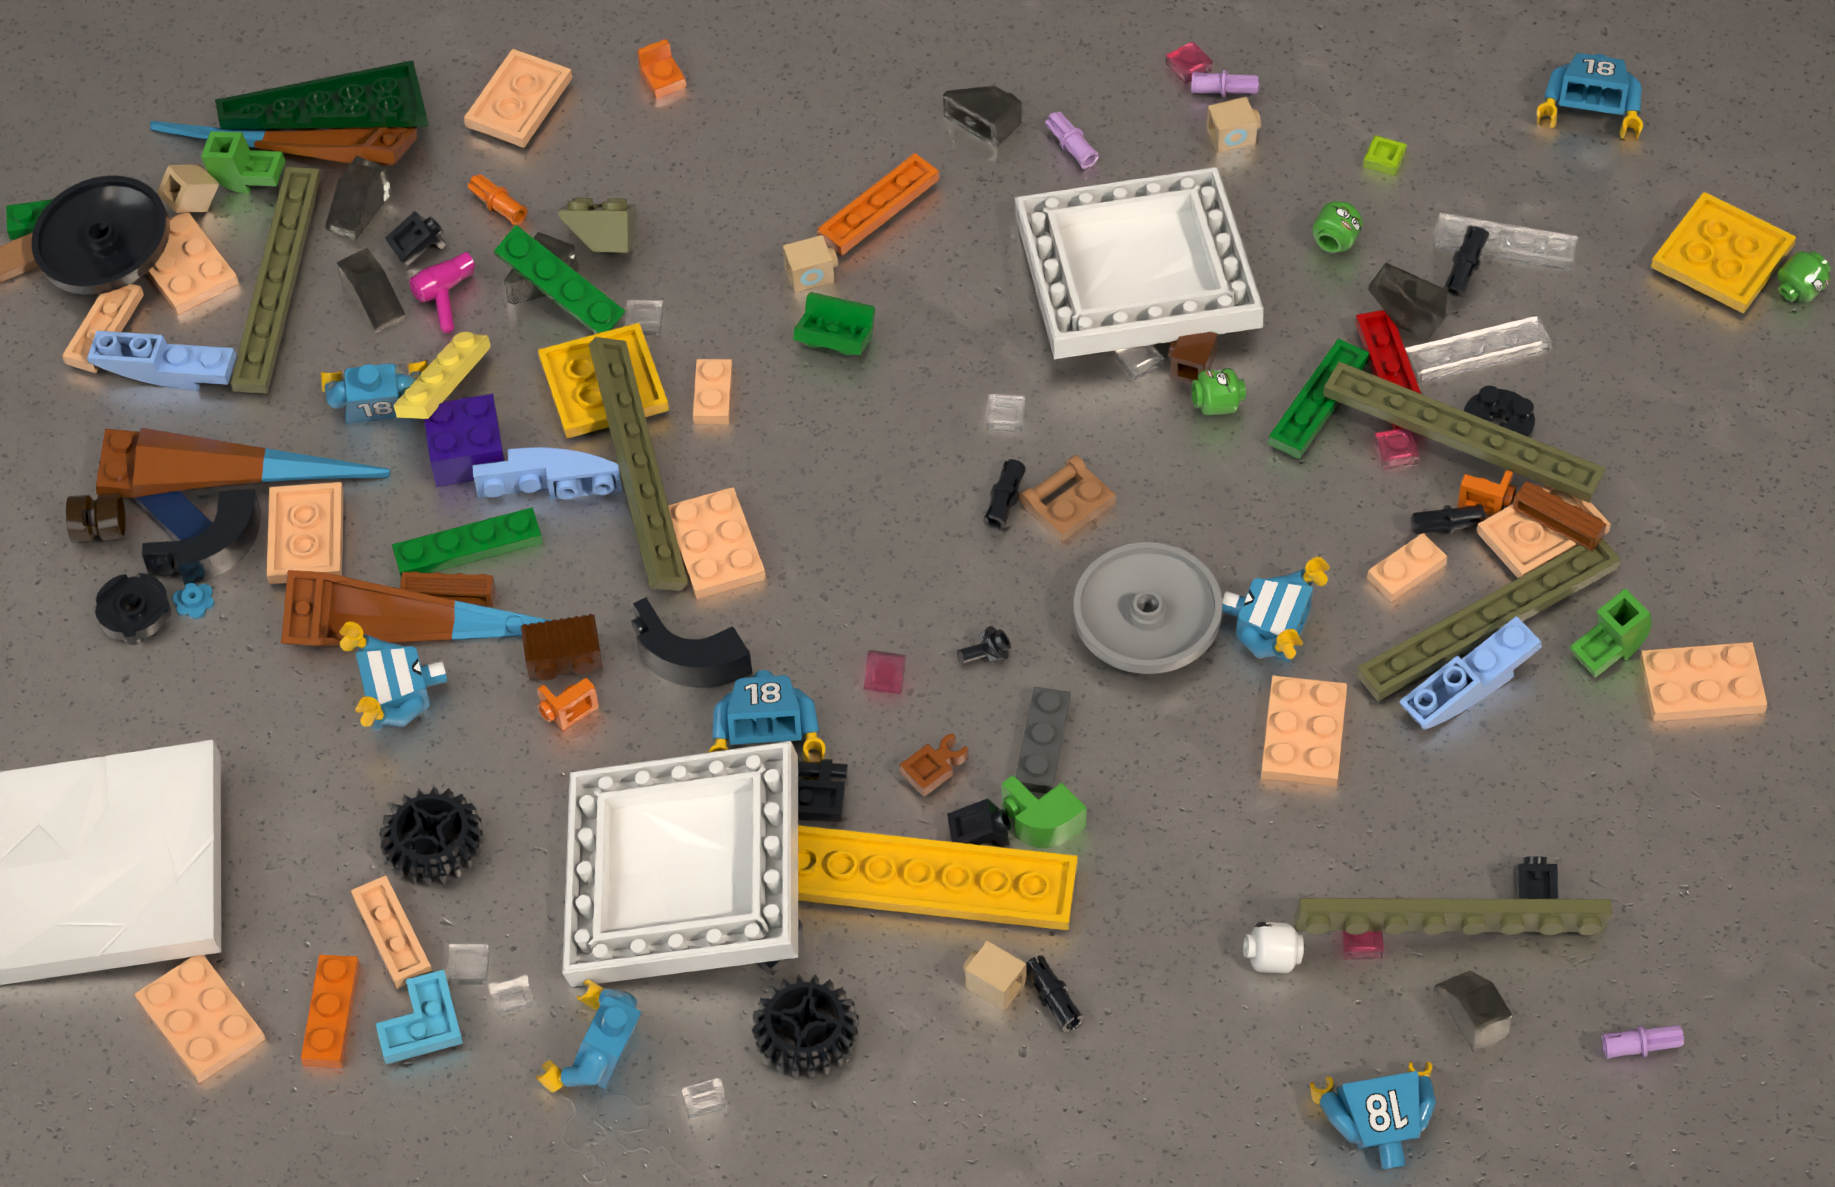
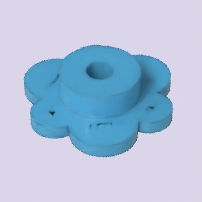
M188 583L185 585L184 590L176 591L172 596L173 603L177 606V613L181 616L188 614L192 619L203 617L206 609L214 606V600L211 597L213 591L207 584L197 586L194 583Z

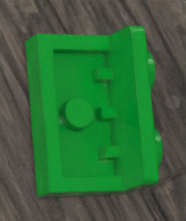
M810 292L806 297L805 313L794 327L793 340L804 342L805 345L813 348L826 347L834 349L843 355H861L872 339L875 307Z

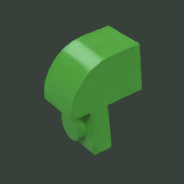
M210 131L201 155L208 173L220 185L243 194H249L252 185L277 186L286 162L283 153L280 151H251L242 132Z
M1626 588L1596 611L1598 624L1570 646L1571 653L1595 678L1621 657L1625 661L1630 658L1643 644L1651 630L1650 612Z
M1014 775L1001 783V806L1007 815L1015 820V837L1021 842L1037 848L1056 847L1067 842L1086 828L1087 807L1062 783L1040 799H1037Z

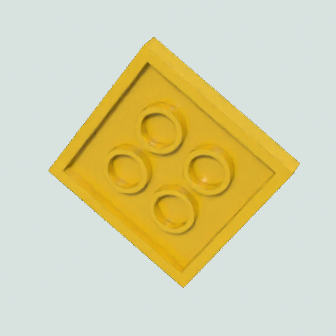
M1703 192L1652 258L1651 268L1744 314L1794 247L1796 236Z
M640 323L538 349L539 360L566 439L609 427L589 349V344L595 337L626 341L645 417L669 411L668 401Z

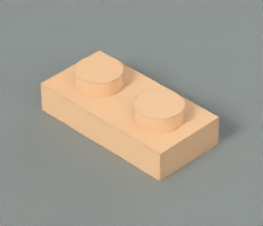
M697 359L693 405L694 424H729L733 372L732 359Z
M1422 533L1367 571V580L1390 602H1393L1444 567L1448 556Z

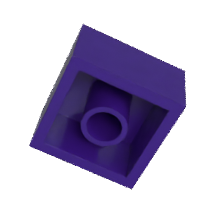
M493 394L445 401L439 404L429 419H424L430 463L436 487L474 481L472 465L505 461Z

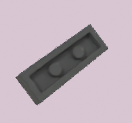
M1034 686L1016 772V778L1031 792L1046 794L1054 788L1071 702V692Z

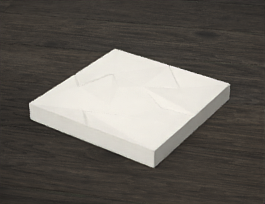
M1218 167L1015 197L1016 220L1054 360L1177 341L1179 336L1210 331L1224 334L1263 328L1264 308Z
M214 740L0 772V985L221 952V754Z
M791 741L570 772L562 974L571 987L585 986L583 982L588 979L596 984L798 958V755Z

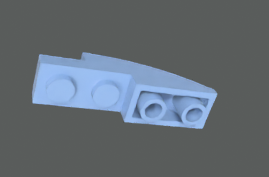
M96 331L87 356L89 363L124 377L154 385L194 391L199 390L201 383L228 385L237 359L234 348L167 344L163 335Z
M507 449L508 461L472 465L478 498L499 497L505 494L521 492L532 493L538 490L549 489L551 500H569L575 497L596 494L607 495L612 492L622 491L619 465L602 457L568 449Z
M1516 616L1463 659H1460L1457 655L1401 699L1399 703L1424 730L1441 724L1469 709L1514 677L1513 670L1542 648L1541 641Z

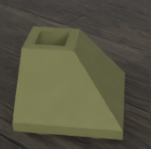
M572 198V201H568L567 205L558 210L559 218L593 252L628 253L632 249L636 205L627 204V199L608 198L602 204H593V198Z

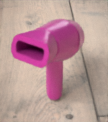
M464 252L451 260L449 259L425 268L409 280L411 292L419 302L425 303L433 299L436 300L440 329L446 334L451 333L454 329L448 291L462 280L474 274L475 262L468 252Z

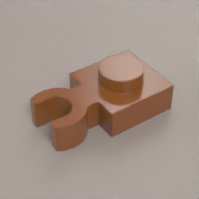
M953 733L948 734L941 740L940 747L937 750H934L927 744L899 764V773L925 797L953 776V768L950 765H961L968 759V748L964 746L959 751H950L949 749L956 744V736Z

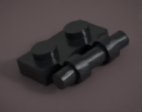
M798 757V776L819 777V780L798 779V820L842 822L846 791L845 782L832 781V778L847 779L848 764L833 763V759H821V762L799 761Z

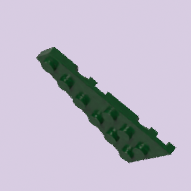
M413 60L215 100L221 129L429 127Z

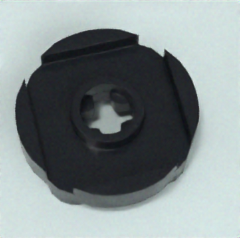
M1491 385L1485 386L1480 389L1478 394L1470 398L1465 405L1464 411L1492 423V418H1503L1507 423L1501 422L1500 426L1532 438L1535 425L1534 405L1531 400L1523 398L1513 391L1498 389Z
M139 573L140 577L133 576L129 578L127 574L118 575L105 583L97 593L96 618L99 626L108 636L117 640H123L128 645H137L144 638L156 633L171 616V607L164 585L157 578L149 574ZM138 602L141 603L137 610L127 612L125 606L128 603L136 605Z

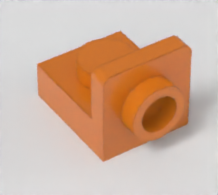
M667 39L638 49L639 72L656 99L686 88V79L671 56V47Z
M1506 470L1500 484L1490 482L1485 478H1477L1465 474L1460 485L1457 507L1482 504L1485 515L1491 517L1503 510L1504 506L1512 505L1517 489L1516 486L1511 485L1513 472Z
M587 677L577 684L569 685L557 697L544 684L537 688L540 700L537 707L540 714L548 723L554 721L562 731H565L599 708L595 686Z

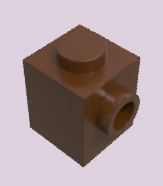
M1210 331L1179 336L1177 341H1172L1168 351V358H1171L1170 377L1192 382L1197 380L1201 371L1210 370L1217 353L1218 333Z

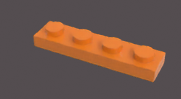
M914 153L817 228V236L823 235L826 244L829 247H833L840 256H843L939 181V170Z

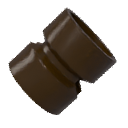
M99 494L96 500H93L90 495L67 497L66 525L70 541L72 543L92 542L96 536H99L103 541L123 540L126 534V513L122 494ZM91 511H94L95 525H92Z

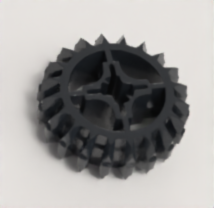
M433 786L430 794H424L418 788L416 797L412 799L405 794L403 795V805L392 803V815H384V827L380 828V847L382 854L386 857L387 865L391 869H396L397 875L401 879L409 875L410 881L415 885L421 878H424L425 883L430 887L433 879L440 878V881L446 884L447 876L450 874L460 879L462 874L461 867L472 869V858L480 857V845L484 841L483 824L481 817L477 815L475 806L472 803L467 804L463 794L454 797L453 792L449 788L444 793L439 794L438 789ZM414 825H416L415 828H414L411 832H409V833L407 834V832H408ZM460 833L457 840L448 848L449 843L456 839L455 835Z
M799 974L795 984H790L783 978L781 990L770 986L768 998H760L758 1002L759 1010L754 1011L753 1023L755 1025L752 1028L753 1038L757 1041V1051L759 1054H764L765 1062L768 1066L777 1063V1071L780 1074L791 1068L792 1076L795 1079L798 1078L801 1071H807L808 1076L813 1079L815 1070L820 1068L828 1075L831 1071L830 1063L841 1067L844 1062L843 1055L852 1054V1042H857L859 1037L857 1029L859 1017L854 1012L855 1004L852 999H846V991L843 987L834 990V983L831 979L820 985L819 978L816 975L811 978L810 982H804L803 977ZM816 1007L830 1013L835 1020L829 1019L828 1015L819 1013ZM776 1033L783 1034V1038L793 1040L795 1042V1046L789 1045L782 1041L776 1035Z

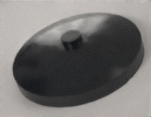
M110 175L95 177L69 187L45 207L34 226L31 240L32 252L43 275L56 287L67 292L82 295L108 293L133 283L156 264L168 243L170 220L159 195L142 181L126 176Z

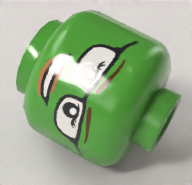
M1332 201L1325 204L1313 224L1312 233L1321 249L1330 253L1344 252L1354 245L1362 230L1363 220L1361 214L1352 204Z
M1815 251L1795 253L1778 270L1779 292L1790 302L1797 300L1802 303H1810L1829 285L1831 279L1829 275L1831 271L1830 265Z
M1230 368L1201 371L1197 380L1192 381L1193 405L1195 408H1199L1205 416L1233 414L1238 410L1240 401H1245L1246 399L1244 380H1238L1236 373Z

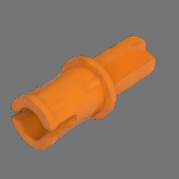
M482 174L473 175L470 178L468 190L484 201L488 210L491 212L497 211L514 226L524 221L528 210L524 205H521L509 196L506 188L497 187Z

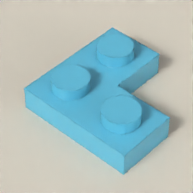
M444 969L406 979L414 1013L375 1023L385 1064L463 1044Z

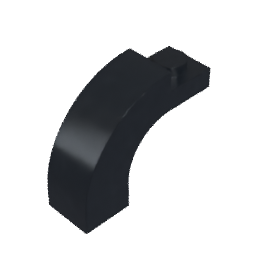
M255 489L218 491L216 517L209 528L196 537L180 541L142 543V557L148 574L158 576L181 574L183 583L186 585L188 583L197 584L214 579L236 566L252 548L259 531L261 509Z
M646 597L633 603L635 619L631 620V623L637 635L639 657L650 670L663 679L687 687L709 688L726 685L752 674L750 652L733 626L707 638L686 639L671 633L663 625Z

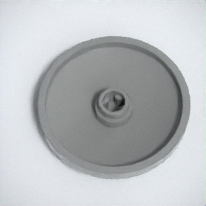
M1131 543L1116 547L1102 554L1083 572L1074 593V623L1086 647L1105 663L1133 673H1164L1190 664L1204 654L1211 646L1221 625L1222 595L1219 584L1212 572L1191 553L1164 543Z

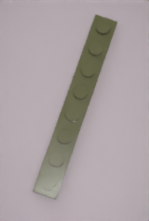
M285 167L231 379L233 392L268 394L321 180L319 169Z
M595 337L590 342L589 349L650 589L682 591L688 585V580L626 341Z
M1342 362L1337 364L1324 386L1323 396L1589 503L1605 474L1606 468Z
M1603 539L1592 552L1578 545L1357 667L1356 675L1374 698L1380 701L1442 667L1457 655L1460 657L1478 647L1514 617L1517 616L1523 622L1619 569L1621 559Z
M1300 898L1294 915V925L1296 931H1308L1311 934L1345 931L1354 935L1365 932H1386L1392 935L1404 932H1425L1430 935H1437L1443 932H1463L1468 935H1477L1482 932H1502L1506 935H1516L1521 932H1540L1544 935H1555L1560 932H1579L1582 935H1594L1605 931L1613 912L1610 899Z

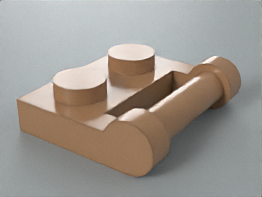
M1073 455L1065 461L1064 467L1033 489L1027 488L1021 492L1019 500L1031 515L1058 540L1063 542L1116 503V494L1086 468L1085 463L1079 456ZM1074 478L1078 481L1077 484L1045 506L1041 502L1042 499L1070 479Z

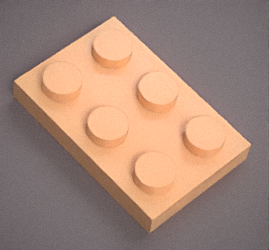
M512 49L465 115V127L524 148L571 81V69Z
M189 212L180 213L169 219L170 234L166 248L156 264L147 272L177 315L239 284L235 272Z
M342 482L269 487L267 579L269 584L287 583L288 570L326 572L342 576L344 500Z
M1547 485L1542 487L1546 492L1560 496L1563 501L1580 507L1587 514L1599 517L1606 523L1605 534L1609 532L1611 523L1591 502H1586ZM1513 504L1478 523L1477 534L1517 578L1524 576L1579 545L1514 510Z
M734 487L668 505L683 565L696 599L766 580L765 569Z
M1753 642L1641 650L1640 663L1653 722L1766 712L1768 704Z
M1272 675L1261 779L1337 787L1347 683Z
M204 955L189 958L134 994L138 1004L199 1084L266 1040L263 1031Z

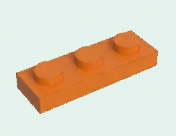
M319 954L301 1054V1062L305 1067L342 1068L360 967L358 956Z

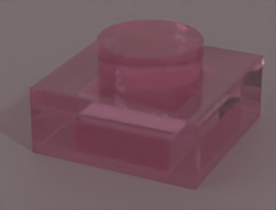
M1194 41L1166 55V65L1185 85L1192 82L1193 72L1208 73L1213 68V61Z
M1402 428L1375 433L1374 443L1383 470L1419 463L1420 455L1412 431Z
M869 650L867 653L864 689L901 694L903 691L906 655Z
M1341 931L1344 960L1383 959L1384 944L1382 932H1365L1354 935Z

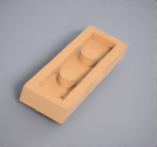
M129 284L118 290L100 294L62 355L64 363L97 373L100 367L89 363L87 360L96 331L122 332L144 296L142 287Z
M385 875L350 890L352 898L396 989L407 985L406 979L432 973L431 965L387 876Z

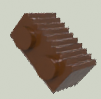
M590 613L588 616L560 618L558 621L553 619L551 622L546 620L543 623H530L529 625L523 624L521 626L529 679L537 678L542 681H548L560 674L574 672L578 675H586L593 672L594 669L603 668L595 615Z

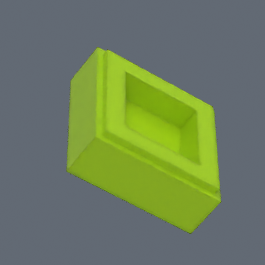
M1374 135L1364 157L1363 167L1396 176L1406 153L1407 144Z

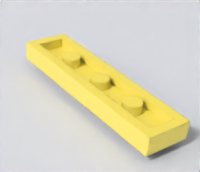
M472 332L456 334L393 405L396 417L429 419L439 404L443 403L491 348L488 335H476Z

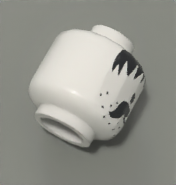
M1261 921L1254 926L1251 934H1246L1244 937V957L1250 958L1251 964L1256 971L1289 973L1293 970L1295 964L1301 963L1303 958V936L1301 933H1297L1295 927L1290 923Z

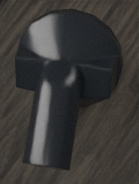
M989 626L979 634L981 644L957 650V658L961 664L988 657L991 663H997L1008 659V650L1011 648V644L1003 630H996V628Z

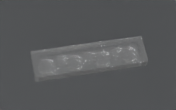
M1440 213L1433 248L1458 252L1464 241L1468 226L1472 225L1474 227L1476 225L1489 232V237L1483 247L1481 256L1566 271L1572 270L1578 236Z
M1535 316L1405 348L1417 383H1422L1548 352L1552 342L1540 317Z

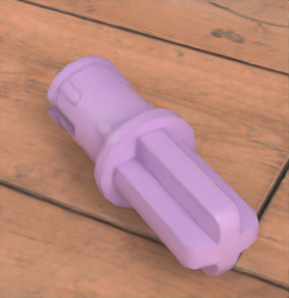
M1223 70V73L1193 72L1191 91L1192 94H1222V97H1226V94L1256 95L1259 91L1260 82L1256 75L1227 74V70Z
M1052 112L1045 123L1060 141L1062 150L1069 151L1083 169L1093 166L1098 160L1099 155L1083 138V131L1075 128L1061 112Z
M1637 1025V1029L1602 1033V1047L1606 1059L1637 1054L1647 1057L1648 1051L1677 1048L1684 1045L1683 1030L1679 1025L1644 1029L1642 1025Z

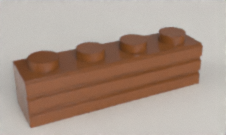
M1526 481L1515 495L1514 510L1587 548L1591 552L1604 537L1606 523L1599 517L1587 514L1580 507L1563 501L1558 495L1546 492L1537 484Z
M413 571L410 573L402 572L399 589L484 607H493L496 587L493 575L442 574L440 572L419 573Z

